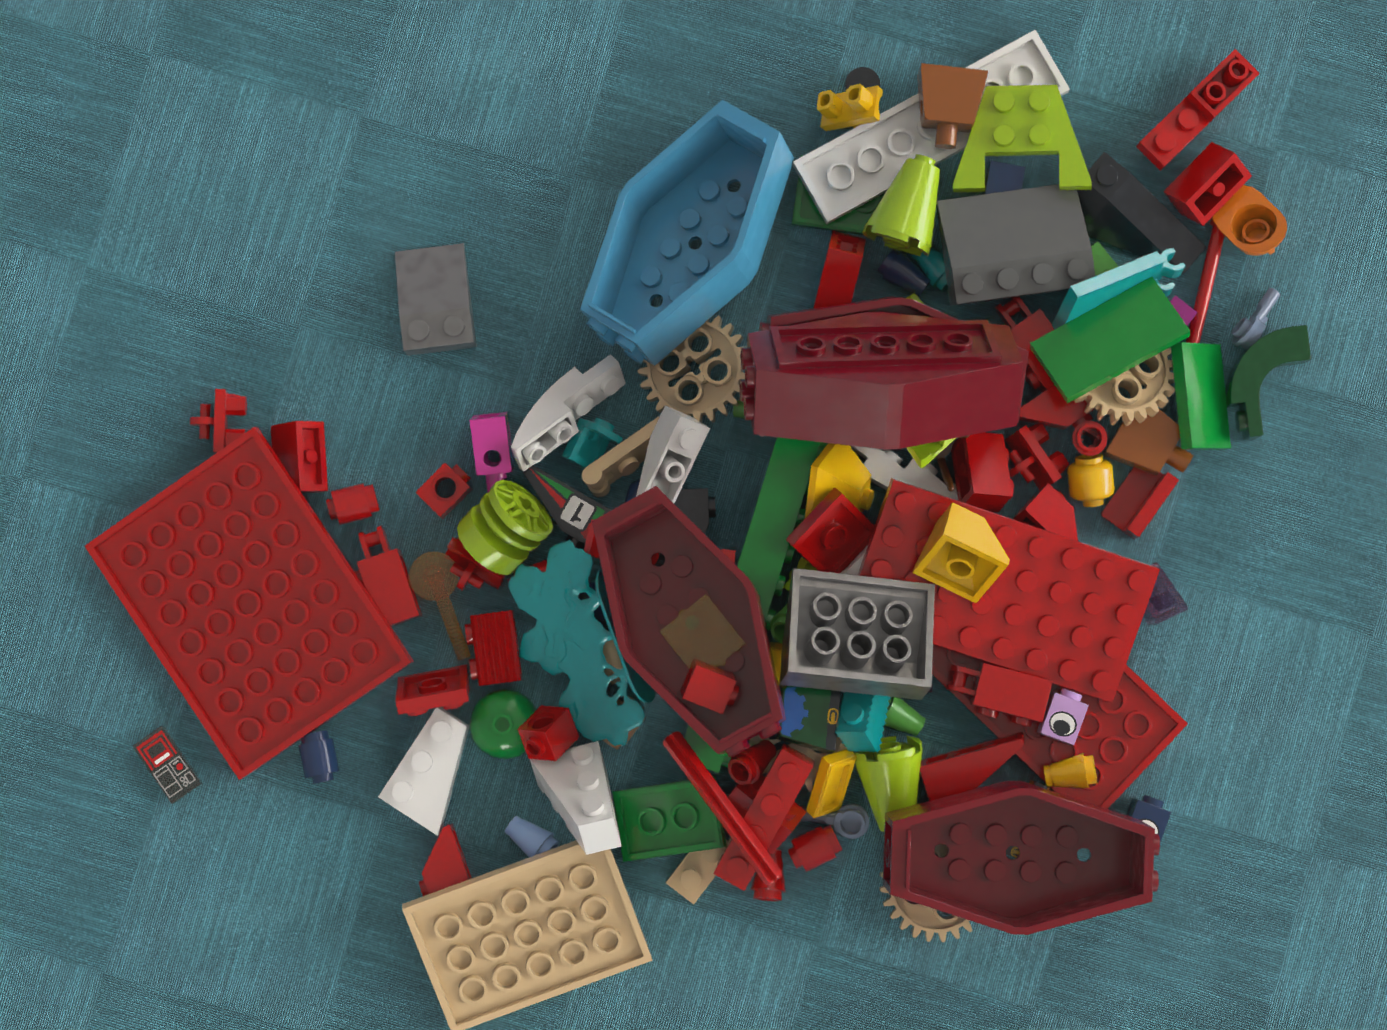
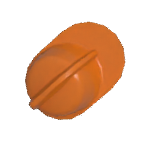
M1243 185L1212 217L1218 229L1240 251L1247 255L1273 254L1275 247L1283 241L1287 232V223L1283 214L1261 192L1246 185Z

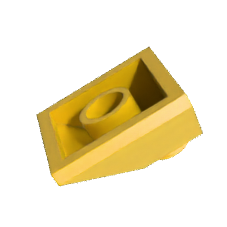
M828 443L812 463L805 518L834 487L861 513L864 509H870L874 498V490L870 489L872 475L851 446Z
M952 502L936 522L912 573L977 603L1006 569L1010 559L984 517Z

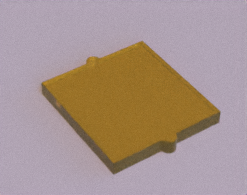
M706 594L687 610L681 609L679 611L680 615L659 631L688 668L693 658L716 667L719 665L725 666L726 659L746 644Z

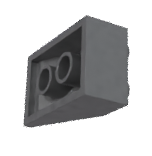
M464 243L395 252L403 351L409 356L477 347Z

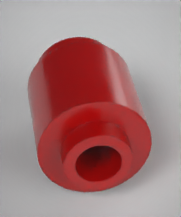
M364 483L331 491L332 498L326 500L331 520L338 519L339 525L372 517V513L380 511L373 484L364 486Z
M820 825L792 839L793 847L788 849L796 869L803 866L806 872L836 858L835 854L842 851V847L831 825L824 828Z

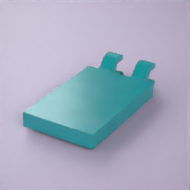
M1174 248L1164 250L1162 254H1159L1158 251L1074 284L1070 286L1052 323V327L1054 330L1150 277L1154 278L1167 297L1171 294L1175 284L1171 282L1163 285L1158 281L1163 276L1168 278L1179 277L1186 265L1184 262L1178 265L1170 264L1168 261L1172 260L1176 251Z

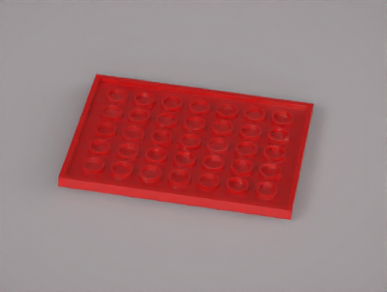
M258 427L248 430L84 546L239 780L260 768L306 734L311 733L414 662Z

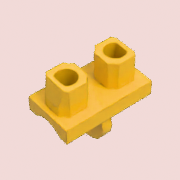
M861 84L850 86L846 92L835 94L831 90L820 92L817 101V110L822 114L820 127L825 131H831L851 126L856 128L862 124L879 121V101L883 96V89L878 85L865 88Z

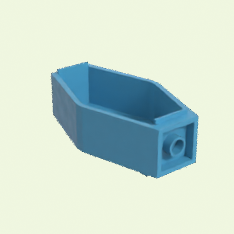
M721 100L626 183L619 193L580 308L588 319L586 325L597 332L596 336L601 341L611 347L617 343L625 349L624 353L639 364L646 360L655 366L750 284L758 271L794 161V157L780 131L730 103ZM739 182L741 184L740 189L737 192H730L729 186L731 183ZM693 240H702L700 248L696 250L690 248ZM657 296L663 298V303L659 307H652L651 302L653 298Z

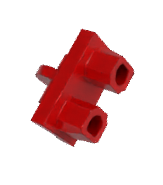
M215 389L214 417H210L211 404H200V417H190L189 425L199 426V439H210V427H214L213 452L217 453L246 433L245 429H227L228 416H246L247 398L236 394H228L226 389Z
M1039 423L1029 428L1025 425L1005 439L1012 450L1009 453V458L1015 465L1014 468L1009 470L1010 477L1012 478L1020 472L1027 483L1033 480L1039 490L1047 483L1051 485L1062 478L1060 474L1069 465L1063 453L1057 450L1048 457L1040 446L1050 439L1049 433L1043 424Z
M452 537L447 545L448 549L444 558L454 563L450 572L460 577L456 587L463 591L469 583L480 589L484 582L498 590L505 575L497 574L485 568L470 555L459 537L458 539Z

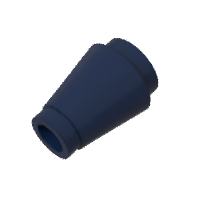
M895 249L888 254L877 272L883 275V280L912 294L915 293L918 297L931 281L903 251L899 253Z

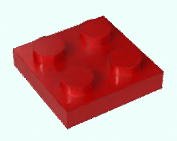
M834 487L785 540L818 571L841 573L868 545L874 525Z
M467 664L398 677L395 700L398 715L407 713L409 716H418L426 713L428 709L438 707L447 710L455 709L462 706L464 702H469L470 676Z

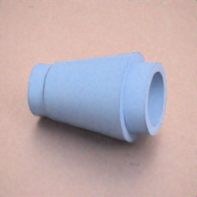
M515 816L505 829V833L510 836L528 857L556 848L559 844V841L554 838V833L525 819H521L519 816Z

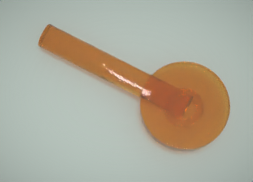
M426 552L417 557L411 565L409 571L411 587L423 599L436 601L457 660L468 658L471 654L449 595L455 590L458 583V576L450 572L454 561L448 555L441 552Z

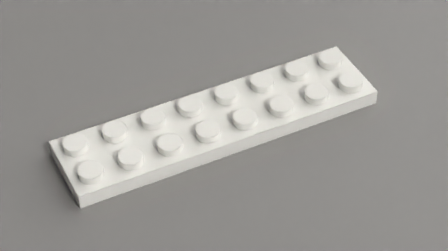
M1036 30L966 67L988 70L983 94L986 86L1057 85L1061 96L1070 90ZM916 94L881 113L879 121L857 126L793 161L792 165L827 225L886 193L907 158L914 159L916 154H920L936 161L935 165L964 150L970 132L957 131L955 149L935 147L936 129L921 127L919 94Z

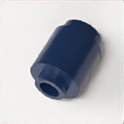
M328 730L306 734L300 739L301 745H298L305 779L312 778L313 784L334 780L333 773L340 770L333 738H329Z

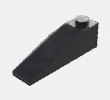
M1103 152L1088 170L1092 181L1091 190H1077L1089 238H1096L1111 244L1112 247L1120 250L1124 249L1141 257L1156 251L1162 254L1164 250L1174 248L1176 252L1172 260L1168 262L1172 265L1184 262L1186 266L1181 273L1184 274L1204 251L1206 246L1130 172L1106 152Z

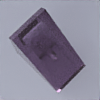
M1158 562L1151 564V566L1159 568L1160 571L1144 613L1148 626L1159 624L1188 610L1187 604Z

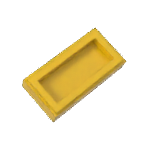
M845 749L821 758L806 809L813 818L838 811L842 807L857 757L853 751Z

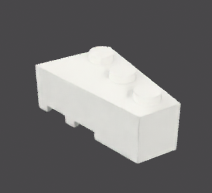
M436 708L378 797L439 836L444 826L469 725L443 708Z
M598 741L568 748L557 761L530 759L538 787L549 798L554 810L557 813L559 812L567 828L586 855L621 847L607 770Z

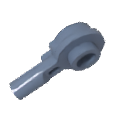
M1269 288L1249 320L1245 317L1235 325L1231 333L1234 335L1232 344L1236 347L1241 346L1247 350L1261 337L1266 328L1265 323L1268 320L1266 316L1281 296L1276 289Z
M846 804L837 812L813 818L806 812L801 819L802 821L833 825L835 832L848 839H857L863 836L870 824L867 811L857 804Z

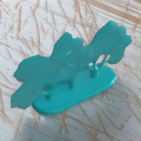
M568 540L550 548L545 572H541L537 567L521 564L517 567L515 576L510 578L508 583L509 590L518 609L526 611L537 620L534 628L530 629L529 632L523 633L519 657L531 663L539 662L542 669L551 675H557L561 672L568 675L570 682L559 699V707L569 708L576 729L584 738L590 739L593 742L607 739L614 746H625L629 731L641 726L645 718L643 708L639 703L626 695L628 682L637 698L645 703L654 700L656 691L625 661L619 650L602 568L596 575L595 591L589 587L588 582L593 565L591 555L583 549L575 548L574 543ZM585 592L590 598L580 600L578 595ZM599 606H601L609 631L604 629L603 625L594 617V611ZM607 641H614L623 668L617 669L606 661L603 647ZM611 669L614 671V674L607 676L604 670ZM619 677L620 681L616 682V684L620 688L613 697H609L606 689L610 681ZM620 696L624 697L625 702L623 705L617 704Z

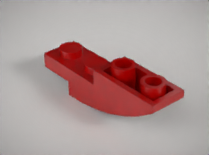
M1234 49L1136 147L1161 171L1260 73Z

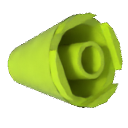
M916 154L914 159H906L863 229L864 236L875 241L878 235L883 238L882 240L885 242L884 246L916 256H921V253L929 256L932 248L940 169L934 166L936 162L934 159L920 154Z
M896 736L882 737L880 739L882 743L879 745L881 750L878 752H854L857 755L855 761L856 769L879 830L884 832L886 812L917 804L923 750L920 738L906 736L907 742H897Z

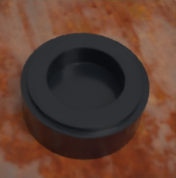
M856 68L847 76L845 91L850 86L861 84L865 88L877 85L880 87L879 76L870 68Z

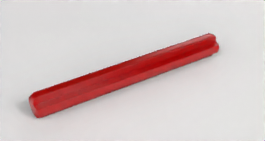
M675 731L663 740V745L766 885H770L782 876V871L679 731Z

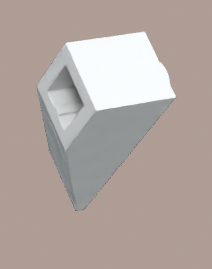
M665 405L650 436L636 497L657 486L675 503L710 428L697 419Z

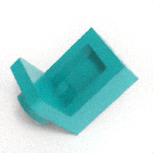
M596 417L594 422L580 418L577 423L579 432L568 441L562 456L585 469L603 456L609 442L620 444L623 438L612 432L615 426L605 420Z

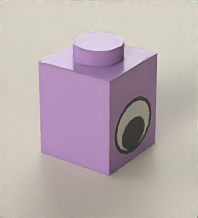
M1063 688L1060 694L1050 693L1043 722H1040L1037 733L1069 745H1075L1089 705L1080 702L1082 695Z

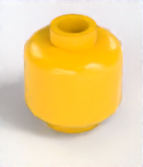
M1102 454L1075 457V462L1068 466L1067 474L1070 497L1077 501H1082L1084 507L1101 506L1104 504V499L1113 495L1115 490L1113 466L1110 461L1103 459Z

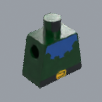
M783 686L781 697L786 720L779 723L782 730L777 733L776 739L826 754H832L836 747L837 734L835 729L839 715L841 691Z

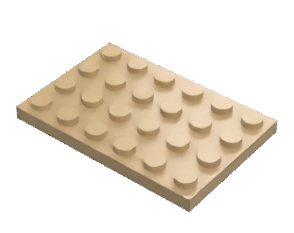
M576 840L402 904V911L450 1030L471 1028L653 961L612 850L608 849L586 855Z

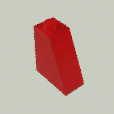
M832 230L813 308L851 303L863 258L865 238Z

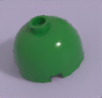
M501 689L489 692L478 700L471 712L469 727L472 739L481 751L493 758L506 760L521 756L526 751L517 729L537 708L530 698L518 691Z

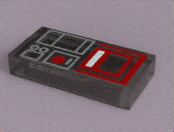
M160 726L133 745V748L171 804L176 803L203 784L164 726Z

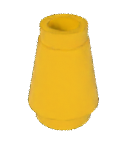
M1084 753L1044 766L1047 787L1089 788L1090 784L1097 783L1093 755L1084 756Z

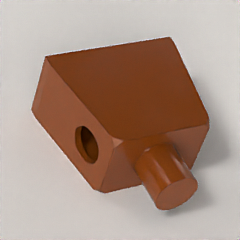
M921 63L917 74L921 127L936 129L935 147L955 149L957 131H971L980 105L988 70Z
M1160 409L1154 417H1150L1147 414V418L1140 424L1135 417L1129 426H1125L1124 422H1122L1103 453L1107 458L1155 476L1161 471L1165 463L1183 473L1194 456L1176 445L1180 439L1179 425Z

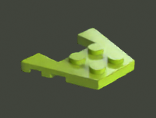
M1057 85L986 86L953 182V192H985L986 156L1059 155V190H1091L1092 181Z

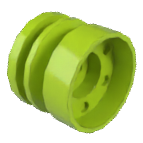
M502 479L497 481L490 488V491L482 496L480 504L473 506L459 521L457 532L463 546L477 562L497 574L509 575L528 558L529 551L536 549L540 542L549 536L553 525L546 509L533 494L512 481Z

